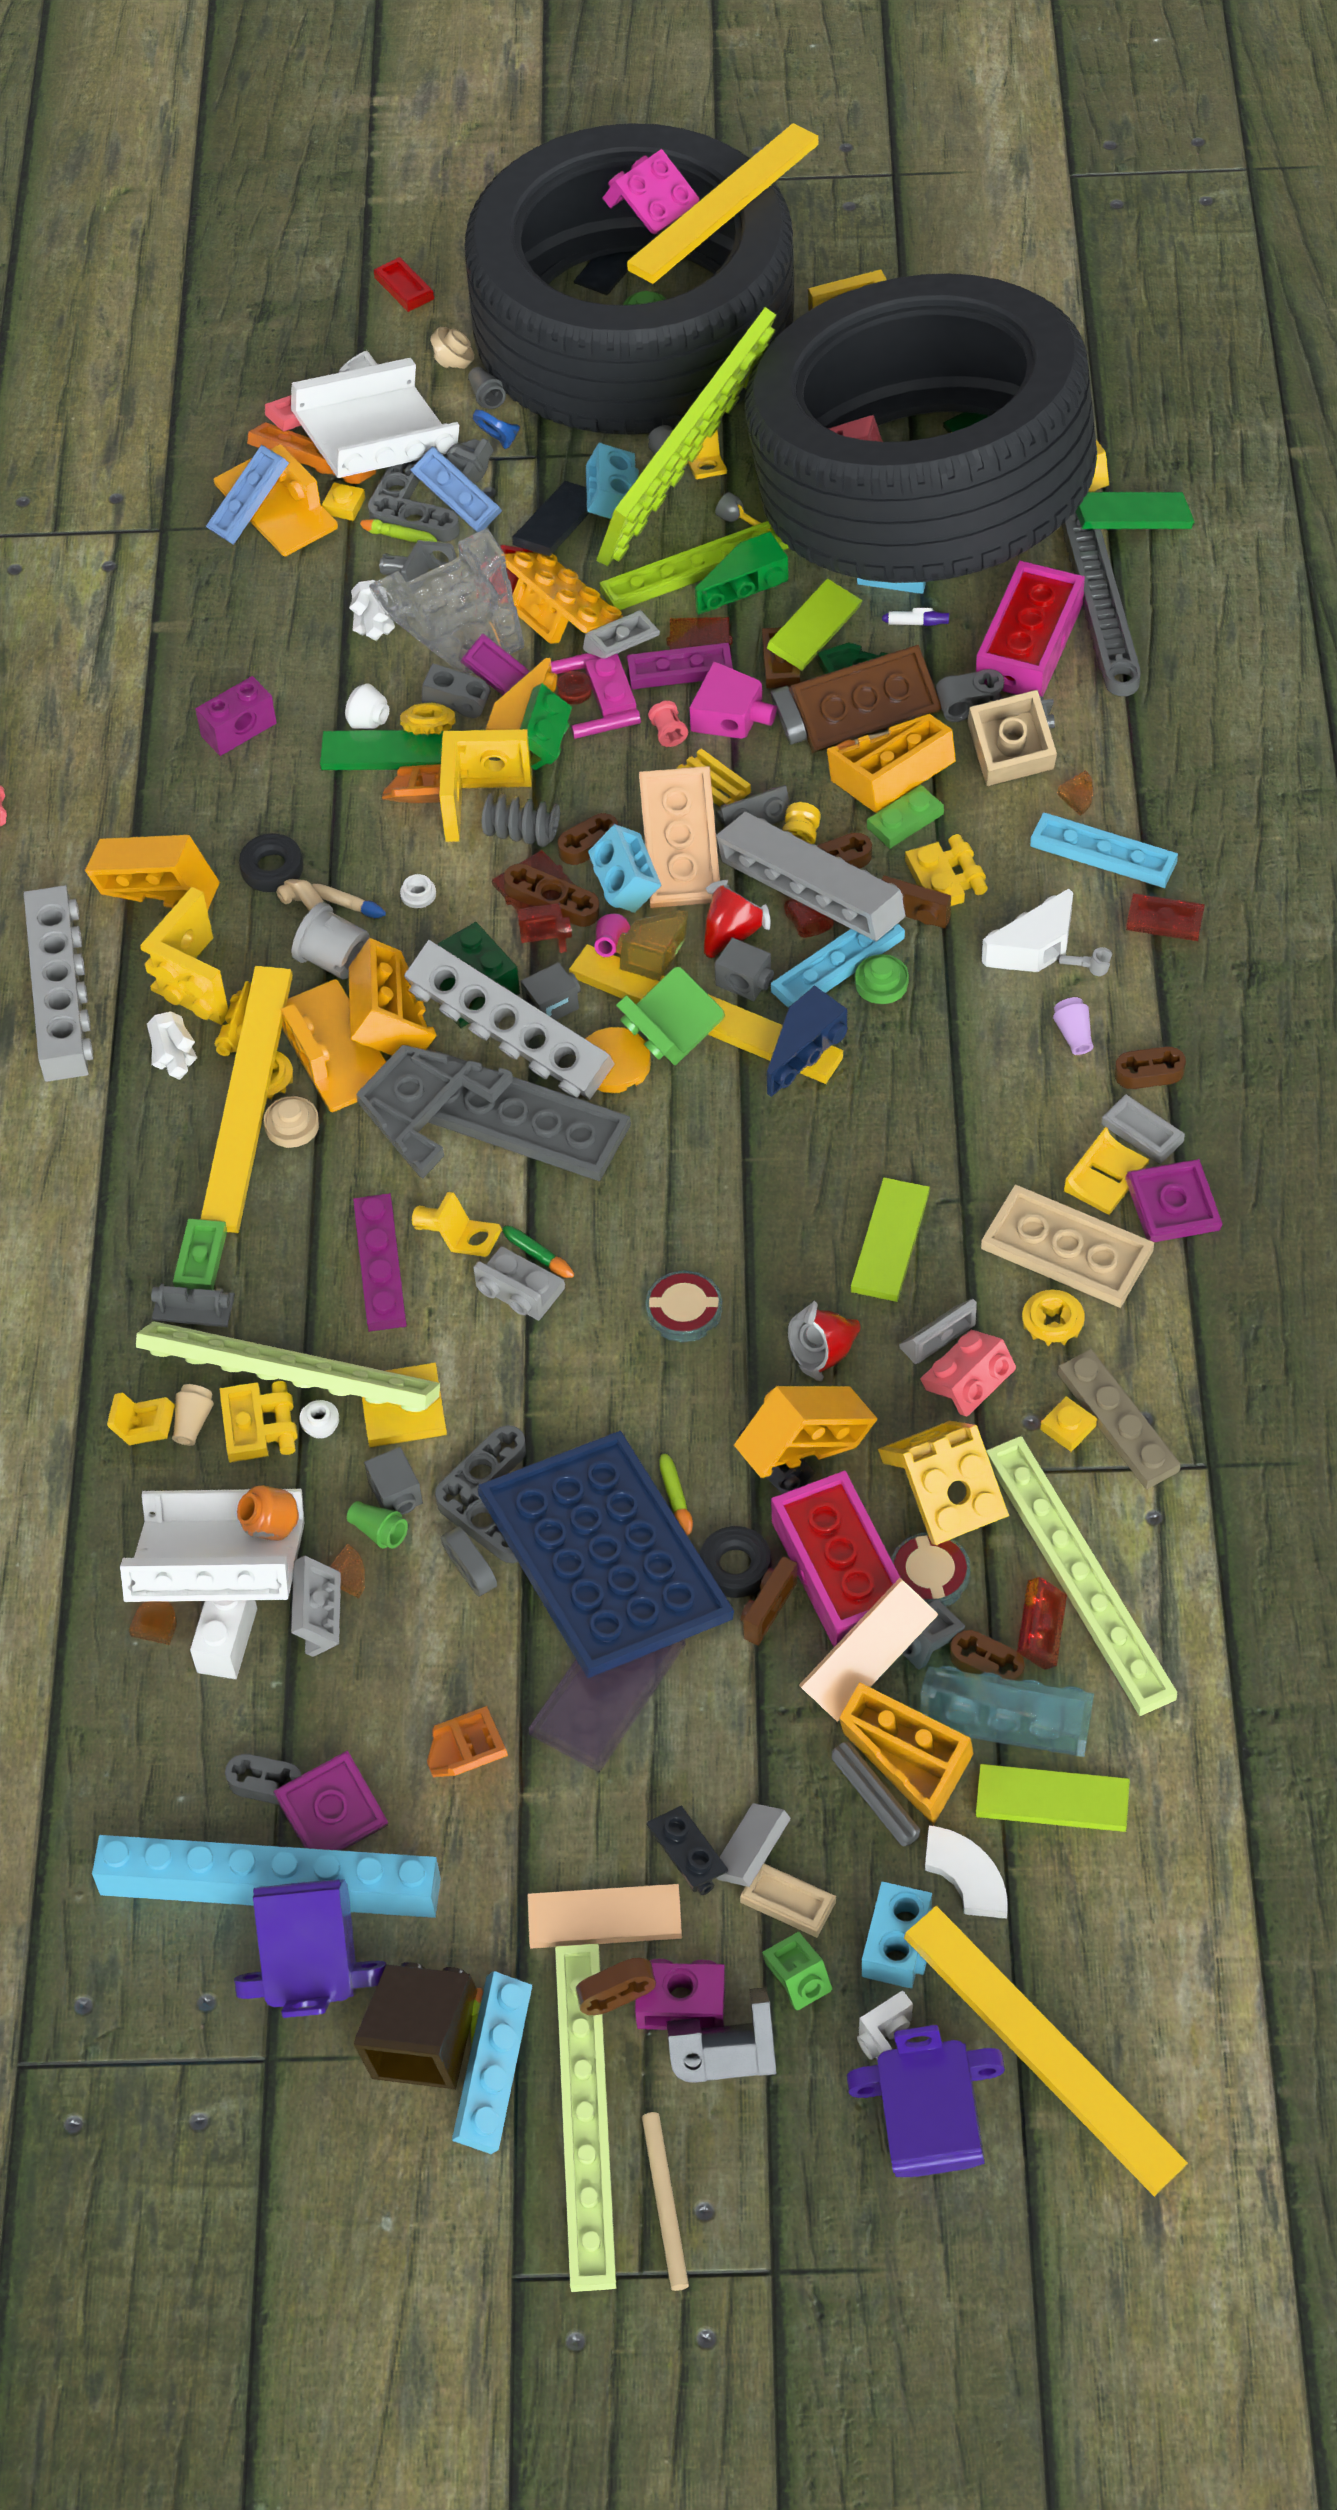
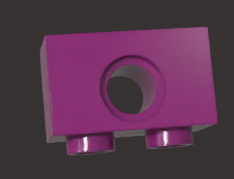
M253 676L195 708L201 737L219 756L277 724L272 695Z
M667 1959L650 1960L656 1986L648 1994L636 1999L635 2015L637 2029L667 2030L666 2021L699 2018L700 2028L724 2026L725 1965L716 1964L711 1960L704 1959L695 1960L691 1964H673V1962ZM680 1987L691 1991V1994L684 1998H676L670 1993Z

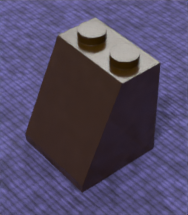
M404 1962L401 1966L386 1964L354 2041V2046L372 2079L456 2090L473 2017V2005L477 1994V1988L470 1974L455 1967H445L440 1971L426 1969L422 1965L413 1962Z

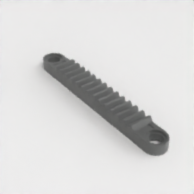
M1075 511L1062 524L1067 552H1069V560L1072 562V571L1076 575L1085 576L1082 608L1085 610V619L1088 623V630L1090 629V638L1093 639V649L1096 650L1098 667L1101 669L1105 686L1109 692L1117 696H1129L1138 690L1141 672L1101 529H1082ZM1118 674H1126L1132 679L1127 682H1120L1114 677Z

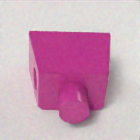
M713 662L690 706V728L692 732L742 739L747 737L754 722L771 726L776 716L777 707L776 705L762 702V683L759 680L720 663Z

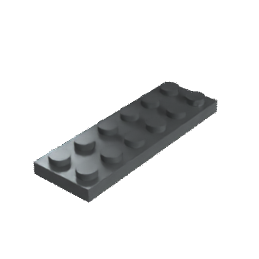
M430 1048L428 1049L431 1052L447 1055L448 1060L464 1064L468 1062ZM513 1077V1082L494 1103L461 1086L428 1121V1123L597 1181L602 1179L631 1126L630 1116Z

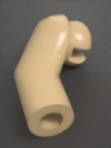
M286 880L284 885L279 886L276 891L282 903L289 904L292 900L302 901L309 911L318 903L324 902L312 884L306 880Z

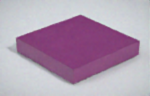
M1200 1159L1127 1172L1125 1179L1147 1240L1159 1242L1220 1231L1223 1223Z
M348 1750L274 1790V1796L303 1848L343 1851L388 1826L389 1823Z

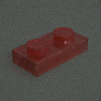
M1133 893L1126 930L1198 941L1205 904Z
M1039 1576L1027 1582L1017 1653L1042 1669L1047 1670L1056 1667L1058 1663L1067 1594Z

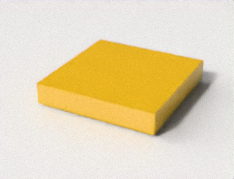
M436 1362L386 1370L387 1372L439 1383ZM440 1391L439 1398L426 1410L419 1412L406 1411L401 1408V1405L389 1402L382 1404L370 1403L365 1400V1397H362L369 1448L447 1435Z

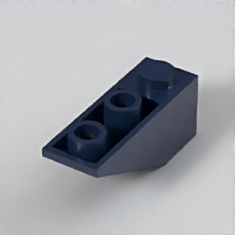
M815 985L788 1009L767 1069V1094L771 1097L781 1088H787L791 1085L797 1074L807 1066L814 1065L825 1050L832 1044L836 1045L841 1042L847 1033V1008Z

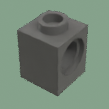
M734 938L730 940L715 962L716 986L752 1001H755L762 989L767 990L773 980L774 970L771 969V953Z
M401 1446L364 1462L368 1483L381 1508L398 1511L401 1515L411 1512L416 1506L423 1504L420 1484Z

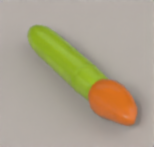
M665 1453L659 1459L660 1472L674 1516L688 1536L692 1532L693 1519L687 1510L675 1464L671 1457Z

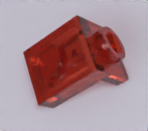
M560 903L517 909L521 943L557 938L559 952H567L566 939L572 938L569 916L562 917Z

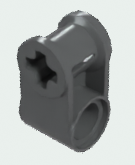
M984 669L979 672L959 676H948L940 680L935 690L945 719L950 722L963 721L968 719L969 707L988 703L990 700L1003 699L1000 692L1004 687V677L996 670Z

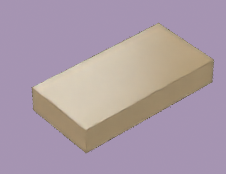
M763 1864L750 1887L746 1886L740 1896V1903L818 1938L836 1903V1896L767 1864Z

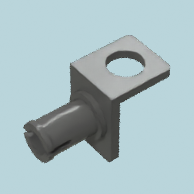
M422 540L417 541L408 557L385 553L382 555L383 558L380 559L379 564L382 575L403 577L409 595H415L429 569L457 572L460 568L452 544ZM433 551L444 553L449 561L442 562L436 559Z

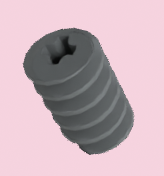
M490 792L482 812L483 833L486 836H493L496 833L500 839H506L510 835L511 840L515 842L523 838L526 844H533L537 840V844L540 847H546L556 836L560 819L559 804H554L551 812L548 813L546 802L542 801L538 809L533 810V800L527 799L524 807H520L519 796H514L511 804L507 805L506 794L501 793L497 802H493V795Z

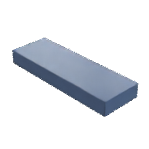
M261 445L206 527L234 545L289 462Z
M433 446L411 468V472L479 535L502 512L495 502Z

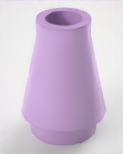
M1078 997L1060 1001L1054 1007L1055 1014L1053 1019L1068 1042L1072 1054L1081 1055L1091 1051L1093 1043L1091 1040L1089 1007L1083 1004L1082 999Z

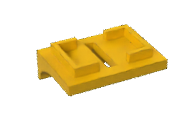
M1105 1127L1067 1176L1064 1192L1110 1215L1129 1190L1125 1179L1127 1172L1145 1169L1149 1164V1159L1120 1144L1110 1135L1108 1128ZM1093 1166V1167H1095L1096 1169H1098V1170H1100V1171H1102V1172H1104V1173H1106V1174H1108V1175L1114 1177L1115 1179H1117V1180H1119V1181H1121V1182L1118 1183V1182H1116V1181L1110 1179L1109 1177H1107V1176H1105V1175H1103V1174H1101V1173H1099V1172H1097V1171L1091 1169V1167Z

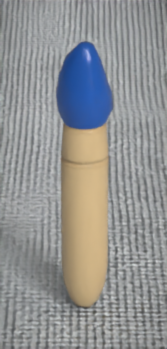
M312 884L320 897L326 901L362 912L369 918H382L386 915V912L373 901H365L323 884Z

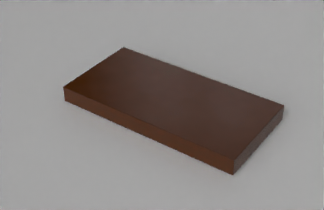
M919 645L794 684L789 688L801 715L812 753L836 746L845 740H855L927 714L940 712L942 709Z

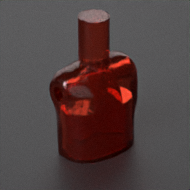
M793 898L784 904L785 914L794 924L800 937L806 938L825 933L834 925V921L830 917Z

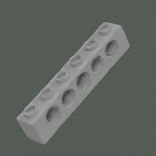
M66 885L25 891L24 902L38 1059L44 1080L48 1082L89 1075L87 1060H93L94 1056L91 1039L85 1038V1032L91 1031L88 1010H82V1003H88L85 982H80L79 980L80 975H85V966L82 953L77 954L76 948L82 947L79 926H74V920H80L77 899H70Z
M430 940L427 941L404 975L411 985L409 991L426 1003L430 998L441 1005L439 1010L444 1015L456 1022L461 1017L471 1024L468 1029L485 1041L490 1036L501 1044L498 1048L515 1060L519 1056L531 1062L528 1067L544 1079H547L549 1075L553 1076L561 1082L559 1087L574 1098H578L581 1094L590 1100L615 1064L608 1053ZM445 979H456L452 989L448 991L439 990L440 984ZM477 997L485 998V1004L482 1008L478 1010L469 1009L473 999ZM504 1017H515V1023L511 1028L506 1030L499 1029V1023ZM543 1035L546 1037L544 1044L540 1048H529V1042L534 1036ZM567 1054L576 1056V1060L571 1067H559V1061L563 1056Z

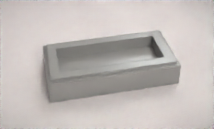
M1127 1094L1102 1116L1101 1125L1107 1127L1110 1131L1159 1164L1164 1162L1184 1142L1185 1134Z
M752 1803L720 1856V1859L728 1868V1872L717 1877L718 1880L750 1887L791 1819L785 1810Z

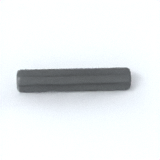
M843 1742L835 1747L832 1751V1760L897 1841L905 1847L915 1842L920 1836V1828L852 1744Z

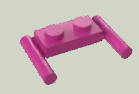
M586 653L551 662L552 673L556 674L585 668L603 717L571 725L574 739L641 723L639 711L636 709V701L618 654L603 659Z

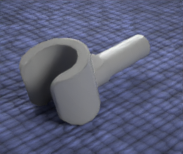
M1100 947L1094 950L1092 957L1060 955L1059 964L1089 967L1093 975L1103 976L1110 967L1108 962H1110L1112 952L1107 948Z

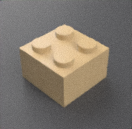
M1038 690L969 707L968 727L986 786L1054 769L1057 752Z

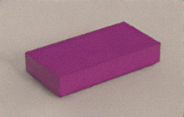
M483 633L460 661L502 696L530 672Z

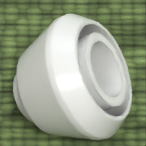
M364 684L355 688L347 701L345 709L346 719L350 727L354 729H375L379 725L384 724L389 715V706L387 705L386 698L371 684Z

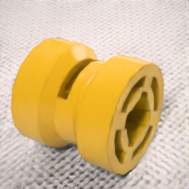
M793 803L786 810V824L782 830L789 831L795 837L809 844H815L816 830L820 824L821 813L814 805L809 803Z

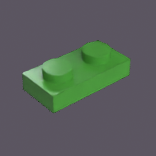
M920 785L868 818L867 829L891 849L944 815V805Z
M188 1219L173 1279L174 1287L214 1289L227 1234L226 1222Z

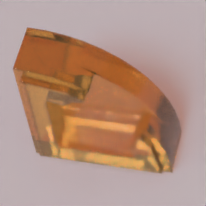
M1085 770L1058 786V795L1080 816L1088 810L1093 800L1091 776Z
M347 1544L330 1565V1568L341 1572L340 1589L359 1599L365 1587V1568L359 1553Z

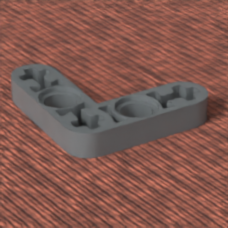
M419 460L388 467L369 501L370 519H379L383 523L431 533L437 538V541L441 542L455 539L460 532L457 513L447 508L409 500L420 481L411 472V468ZM395 485H400L404 487L402 490L397 492H391L388 490L390 487ZM410 515L422 516L418 521L406 520Z
M509 1425L499 1427L493 1431L436 1487L435 1497L438 1510L442 1515L456 1526H460L465 1533L500 1560L506 1563H517L518 1561L510 1547H505L504 1537L498 1533L500 1530L494 1520L489 1526L483 1528L477 1527L472 1523V1519L477 1514H489L478 1495V1485L508 1474L526 1455V1442L523 1432L519 1428ZM513 1441L515 1442L514 1449L510 1447L501 1449V1443L504 1442L509 1445ZM481 1464L487 1465L492 1469L490 1475L482 1479L475 1478L470 1474L472 1468ZM460 1493L462 1504L455 1499L447 1502L446 1496L448 1494L455 1497Z

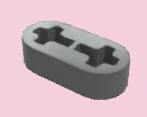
M788 686L771 690L772 702L777 707L776 714L789 744L792 745L807 740L801 715Z
M460 1526L441 1536L442 1545L449 1558L478 1597L497 1587V1581L491 1568Z
M251 1754L235 1756L228 1762L225 1769L229 1788L234 1794L277 1805L279 1803L274 1796V1790L278 1789L277 1783H283L285 1778H291L292 1781L302 1776L300 1770L291 1763ZM246 1769H251L253 1777L247 1776L244 1782H239L237 1774L242 1775Z

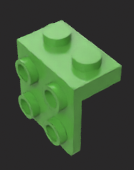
M681 967L673 968L637 1004L626 995L616 1005L624 1013L620 1021L634 1035L641 1031L649 1039L644 1043L647 1049L658 1060L665 1055L674 1066L725 1017L723 1009Z

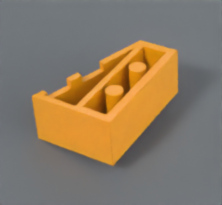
M927 714L889 727L888 734L870 739L868 735L857 738L858 744L841 750L837 746L828 748L827 756L831 781L877 813L956 761L953 732L950 727L931 714Z
M190 835L99 839L85 869V872L102 895L143 902L145 897L163 900L164 907L173 908L186 892L193 887L204 893L208 911L220 884Z
M859 1682L839 1717L843 1734L934 1826L973 1756L971 1738Z

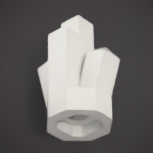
M375 580L358 582L351 590L352 602L349 607L354 612L353 631L362 636L366 634V636L377 641L382 634L388 635L395 628L387 608L384 586Z
M173 1012L154 1015L147 1023L152 1044V1065L162 1070L167 1067L169 1076L180 1080L188 1072L187 1066L189 1067L197 1059L192 1048L195 1041L185 1028L182 1016Z

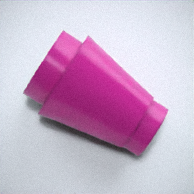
M607 914L597 922L595 951L600 956H612L630 939L631 927L625 917L620 914Z

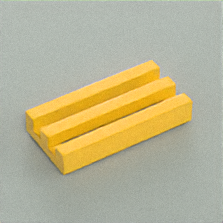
M702 748L697 751L696 758L691 756L687 759V765L680 764L677 769L710 766L712 799L719 807L724 804L728 805L740 801L751 793V784ZM720 788L722 791H724L726 794H728L731 798L726 797L724 794H722V793H721L720 791H718L717 789Z

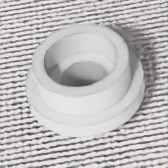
M415 874L409 876L401 887V899L404 904L412 908L426 907L436 897L435 885L425 875Z
M316 1400L308 1403L300 1413L302 1429L314 1438L330 1436L339 1423L337 1408L325 1400ZM325 1415L322 1419H314L315 1416Z

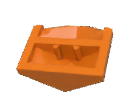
M441 764L400 767L395 779L384 789L382 799L406 803L440 802Z
M487 1706L435 1725L432 1731L433 1741L427 1764L433 1777L456 1776L508 1756Z

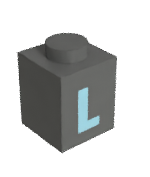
M559 962L521 980L523 1000L554 1020L579 1009L578 993L581 992L579 982L573 973L567 974Z

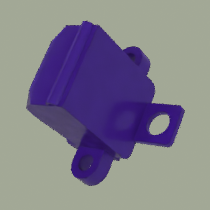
M345 1879L254 1888L253 1903L262 1972L246 1973L234 1978L237 1998L265 1997L268 2005L283 2007L281 2015L283 2018L324 2014L330 2002L343 2001L348 1997H354L356 1988L378 1985L386 1967V1962H356L350 1899Z
M937 2025L924 2026L894 2032L897 2049L882 2052L877 2060L878 2065L857 2068L847 2074L850 2096L868 2098L882 2095L891 2163L896 2177L926 2176L970 2169L985 2164L973 2081L995 2078L1004 2073L1005 2067L1001 2050L983 2048L967 2051L966 2044H963L961 2041L951 2040L942 2042ZM918 2036L929 2037V2039L921 2042L907 2041Z

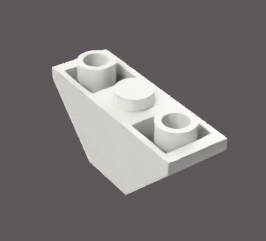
M1067 889L1057 896L1053 895L1032 911L1020 914L1013 922L1000 930L996 929L990 932L983 939L982 963L986 967L1039 972L1059 960L1060 955H1066L1073 892Z

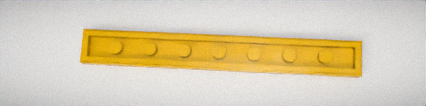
M792 123L627 261L628 271L654 284L818 146V135Z
M588 944L569 968V973H573L578 981L621 999L627 995L635 1004L643 999L665 977L615 955L602 957L595 951V947ZM709 995L723 1009L725 1017L708 1035L771 1061L783 1025ZM831 1045L822 1053L814 1065L807 1066L800 1074L826 1084L842 1061L843 1050Z
M255 966L200 1219L226 1222L227 1232L239 1233L283 1024L281 1008L287 1005L293 977L291 969Z
M937 1906L905 1933L904 1939L1154 2197L1188 2164L1186 2160Z

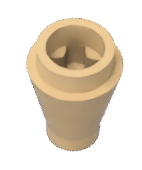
M186 1384L182 1386L181 1392L176 1393L172 1440L182 1445H195L196 1438L214 1405L211 1400L212 1392L198 1385Z

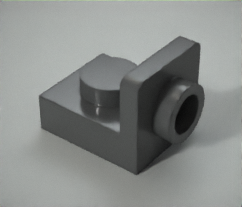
M938 1599L928 1604L938 1613L937 1617L902 1653L917 1669L927 1666L932 1652L952 1642L955 1635L964 1631L965 1625Z

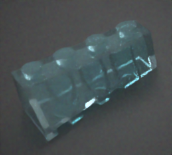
M929 1666L921 1689L920 1713L970 1738L1085 1757L1094 1694L1072 1686L1057 1688L1045 1686L1035 1680L1015 1681L1003 1679L994 1673L978 1675L961 1672L952 1666H942L939 1668Z

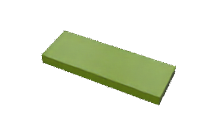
M827 578L769 641L767 649L803 671L817 655V652L822 650L860 608L863 600Z
M883 1178L852 1280V1293L898 1302L928 1200L930 1187Z
M980 1764L976 1817L1126 1832L1130 1779Z

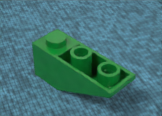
M770 531L740 542L695 587V604L698 615L788 581V556Z

